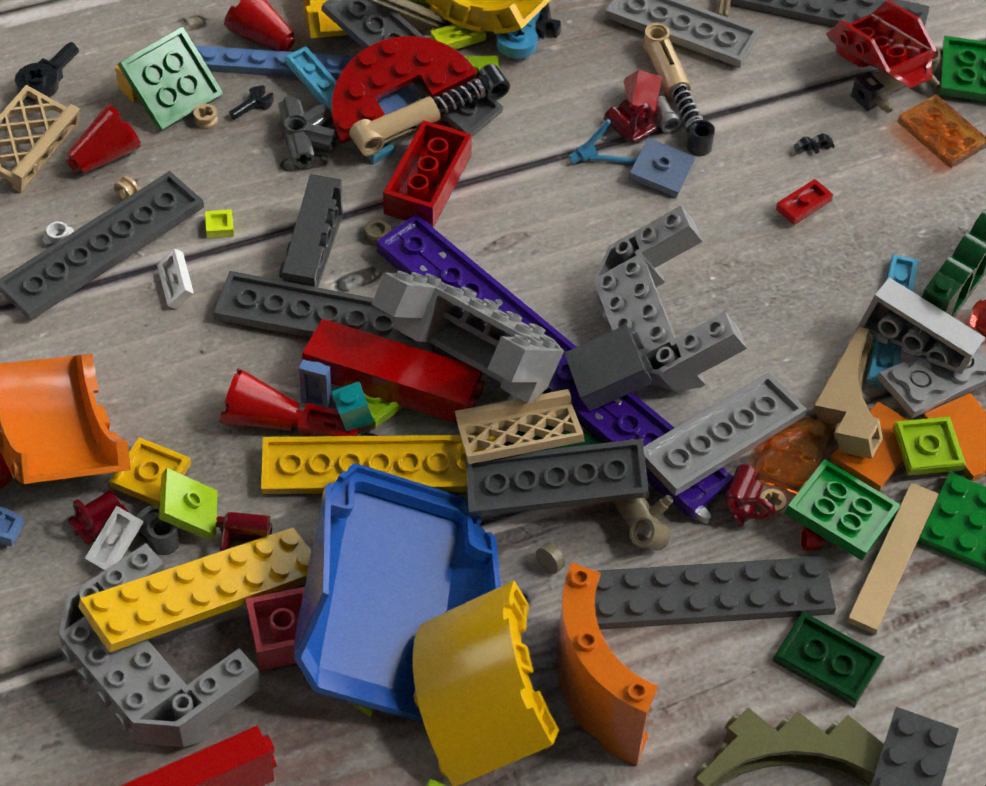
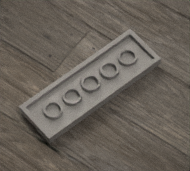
M612 0L605 10V18L645 32L646 27L650 24H664L670 31V42L739 68L760 35V29L681 0Z
M768 372L644 446L646 467L674 496H677L805 417L807 409Z

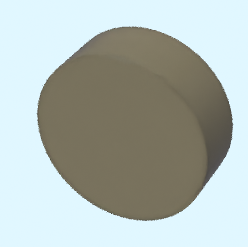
M380 219L367 222L364 226V239L367 243L376 246V241L391 232L390 225Z
M546 543L537 549V560L546 572L556 574L564 568L565 559L558 547L551 543Z

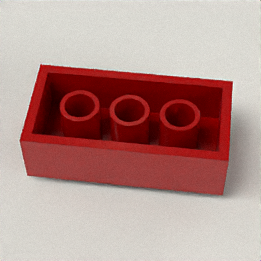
M423 120L383 192V214L406 221L417 214L434 228L471 158L472 134Z

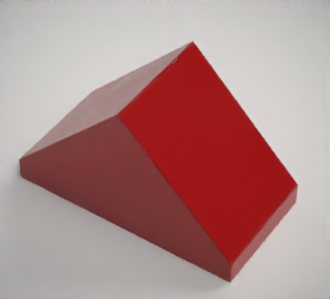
M638 70L624 79L623 83L630 109L636 110L640 105L648 103L652 107V115H654L662 79L661 76Z

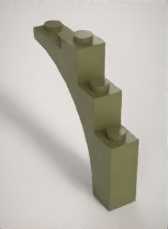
M747 708L741 715L736 713L729 719L725 726L727 732L724 743L715 753V759L710 765L704 763L696 771L693 777L696 780L694 786H721L748 772L766 767L786 765L815 767L841 774L864 786H871L884 743L849 715L840 723L834 721L824 732L797 711L790 719L785 717L774 729L750 708Z

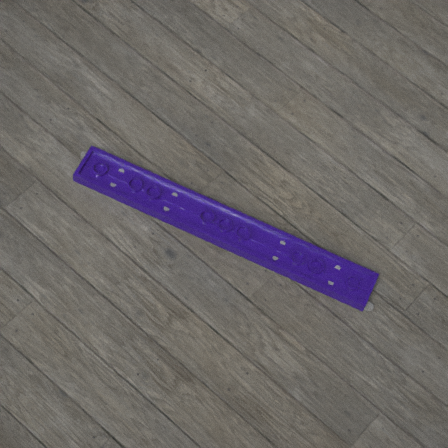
M417 214L407 221L401 220L398 227L376 241V252L397 270L410 275L412 272L423 276L428 273L440 278L441 282L459 289L461 287L469 288L477 293L476 297L482 301L488 299L499 304L498 309L502 312H513L521 316V322L528 326L532 323L545 329L544 334L554 339L564 352L548 388L542 393L568 389L579 424L603 443L630 439H643V445L646 446L674 429L670 423L632 392L589 411L580 398L564 354L577 346ZM646 467L647 481L664 497L666 495L671 496L673 504L691 520L695 519L704 524H708L711 517L705 506L716 497L721 500L726 495L733 476L722 467L677 496H674Z

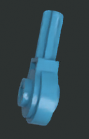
M541 10L522 29L497 34L496 46L498 51L512 59H523L532 55L537 50L538 35L535 31V23Z

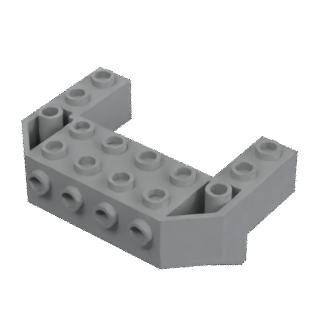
M682 206L675 208L609 245L593 279L597 288L594 294L599 304L604 307L605 311L602 312V316L606 324L611 327L612 331L627 324L632 334L636 332L639 334L644 345L640 352L642 356L647 355L653 368L649 372L653 382L650 385L672 391L705 386L706 384L701 373L747 349L738 326L726 312L719 314L677 338L673 333L656 287L665 283L659 266L703 242L694 220Z
M399 270L396 274L384 273L371 305L395 317L391 327L418 342H430L502 383L501 389L526 403L534 401L548 388L564 350L554 339L544 334L545 329L532 323L528 326L521 322L522 317L510 311L504 313L498 309L499 304L488 299L482 301L476 297L477 293L466 287L459 289L445 284L434 275L426 273L423 276L416 272H412L410 275Z
M144 544L67 595L59 630L62 644L59 651L66 662L75 667L82 681L87 686L90 685L95 691L101 704L105 708L110 709L120 727L124 731L127 730L138 744L186 747L211 738L210 724L261 689L259 670L240 649H237L186 685L148 640L109 653L78 607L80 598L164 571V563L147 544Z

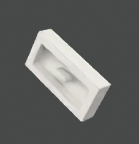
M174 249L157 264L167 306L177 309L194 292L183 252Z
M116 506L85 559L104 570L108 569L122 559L144 521Z

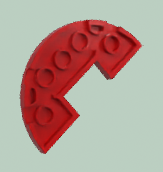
M400 36L372 44L358 53L346 65L335 85L332 98V117L337 137L342 145L352 140L349 132L356 122L363 119L373 121L385 116L377 100L420 79L431 98L434 99L435 96H440L442 93H446L476 78L478 72L457 50L430 38Z

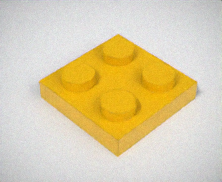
M139 437L129 451L131 470L115 472L109 483L110 487L160 507L161 474L169 468L185 475L191 466V458Z

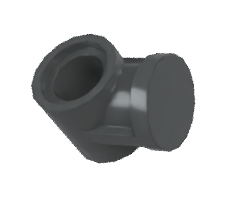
M150 505L137 515V518L144 521L139 532L150 542V547L155 553L169 555L179 548L178 527L159 519V508L155 505Z

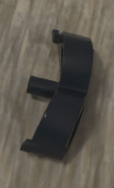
M823 133L816 135L813 139L803 137L794 144L797 155L813 149L815 154H818L820 148H835L832 139Z

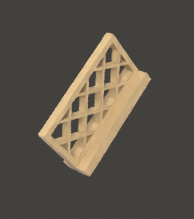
M25 85L0 114V131H7L9 139H1L0 147L11 145L13 154L0 155V162L15 160L16 167L10 172L1 167L0 164V176L12 182V189L22 193L79 125L80 108L72 104L67 108ZM28 95L37 100L38 105L24 106L23 100ZM55 110L60 115L57 118L46 119L44 111ZM40 111L42 119L27 120L26 113ZM14 114H22L23 122L9 123L8 117ZM44 126V134L31 135L30 128ZM26 129V137L13 138L11 130ZM30 144L31 149L28 152L17 153L15 145Z
M568 389L540 394L531 403H526L521 399H514L455 411L458 435H460L468 464L585 442ZM547 425L555 427L552 431L544 429ZM564 430L574 432L565 435L561 434ZM518 431L526 432L524 436L516 435ZM490 436L498 438L494 442L487 440ZM535 436L543 437V439L533 440ZM507 441L515 443L514 445L509 446L503 445ZM478 447L485 449L483 451L473 452Z

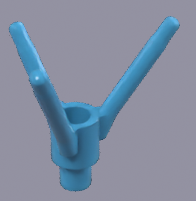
M609 119L598 128L586 143L577 147V151L568 155L572 164L580 160L584 162L588 159L590 161L601 160L634 164L637 159L597 154L594 143L609 128Z

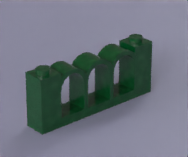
M986 209L979 215L971 231L966 233L961 239L953 255L946 259L940 270L924 288L922 294L923 299L952 317L956 316L986 275Z

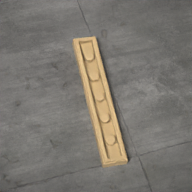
M911 482L847 623L876 635L939 495L938 493Z

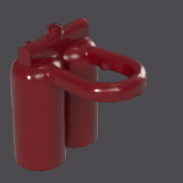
M625 99L619 104L618 108L611 107L608 109L603 117L604 121L610 120L609 125L626 141L633 143L642 138L647 139L649 134L657 130L651 119L652 107L648 103H644L637 107L636 110H633L629 107L628 99Z
M745 464L737 467L725 496V502L732 514L731 519L735 520L738 527H743L744 523L750 519L769 520L773 518L776 512L775 507L770 502L759 498L763 484L755 479V469ZM756 505L765 507L768 512H754Z
M109 490L86 505L79 499L73 502L75 513L74 516L68 519V522L74 528V534L76 536L79 535L84 544L89 545L95 542L116 506L128 513L129 511L123 504H120L116 495Z
M228 512L225 517L218 516L216 518V527L222 533L220 552L230 549L232 540L251 542L272 535L273 525L271 517L268 515Z

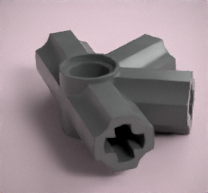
M294 96L284 97L278 103L285 131V140L289 147L293 165L305 168L315 162L313 148L333 151L337 134L335 129L326 127L333 122L329 107L322 103L303 113L300 99H296Z

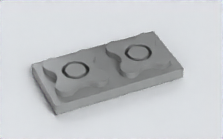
M978 350L962 374L927 361V357L921 354L881 371L877 379L911 418H914L985 386L986 357Z

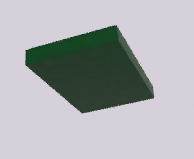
M802 612L774 655L773 662L849 705L856 707L883 663L885 656L811 615Z

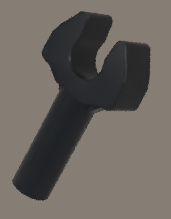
M547 3L541 9L542 20L536 22V33L542 39H545V30L550 29L553 31L554 37L557 38L561 32V21L551 18L549 3Z
M264 85L250 88V99L230 110L231 118L235 120L255 107L264 110L269 109L274 102L273 92L262 97L265 95Z

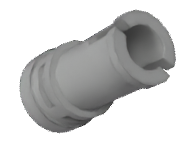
M658 96L660 105H656L655 112L658 116L660 127L664 133H673L680 128L681 120L671 110L667 99L664 96Z

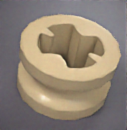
M200 104L194 109V121L197 127L210 129L217 124V111L213 105Z
M128 176L122 177L121 182L118 181L113 186L114 191L121 200H125L140 190L135 181Z
M777 489L763 491L760 498L768 502L771 500L777 502V504H774L776 512L773 518L780 517L786 505L785 495ZM758 505L760 513L768 512L765 507Z

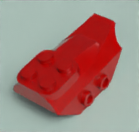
M890 0L885 1L870 15L848 24L843 20L839 21L826 33L829 40L836 44V52L858 67H868L871 65L910 89L930 80L933 76L932 59L937 50L921 19Z

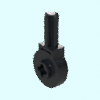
M67 43L50 61L42 58L38 63L28 64L19 69L15 75V85L18 93L27 85L49 98L53 96L59 89V81L63 78L62 69L79 53V48L75 43ZM28 95L25 98L30 101H37Z

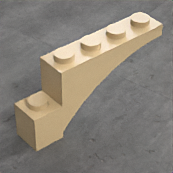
M858 327L855 335L849 339L843 356L838 358L832 376L827 378L823 392L820 396L816 397L814 411L817 413L819 425L835 428L834 437L837 439L840 452L872 459L883 439L879 418L873 417L862 396L863 374L873 346L870 330Z

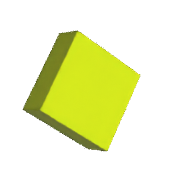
M232 209L205 211L207 239L234 236Z

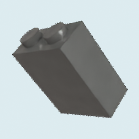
M627 324L564 353L580 398L589 411L653 383L649 372L653 370L647 355L642 356L640 349L644 348L642 340L637 332L632 334Z

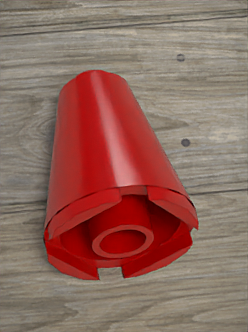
M240 0L236 8L231 5L226 14L224 26L230 32L269 49L287 52L295 43L294 32L267 0Z
M108 104L102 109L67 152L69 158L66 162L75 173L80 171L82 174H85L141 147V141L136 132L127 121L124 122L118 117L121 113L112 105Z
M237 368L225 398L226 410L221 412L219 422L225 425L291 431L292 426L298 427L303 411L298 409L300 403L245 370Z

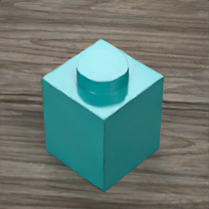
M360 382L332 391L346 431L374 422Z

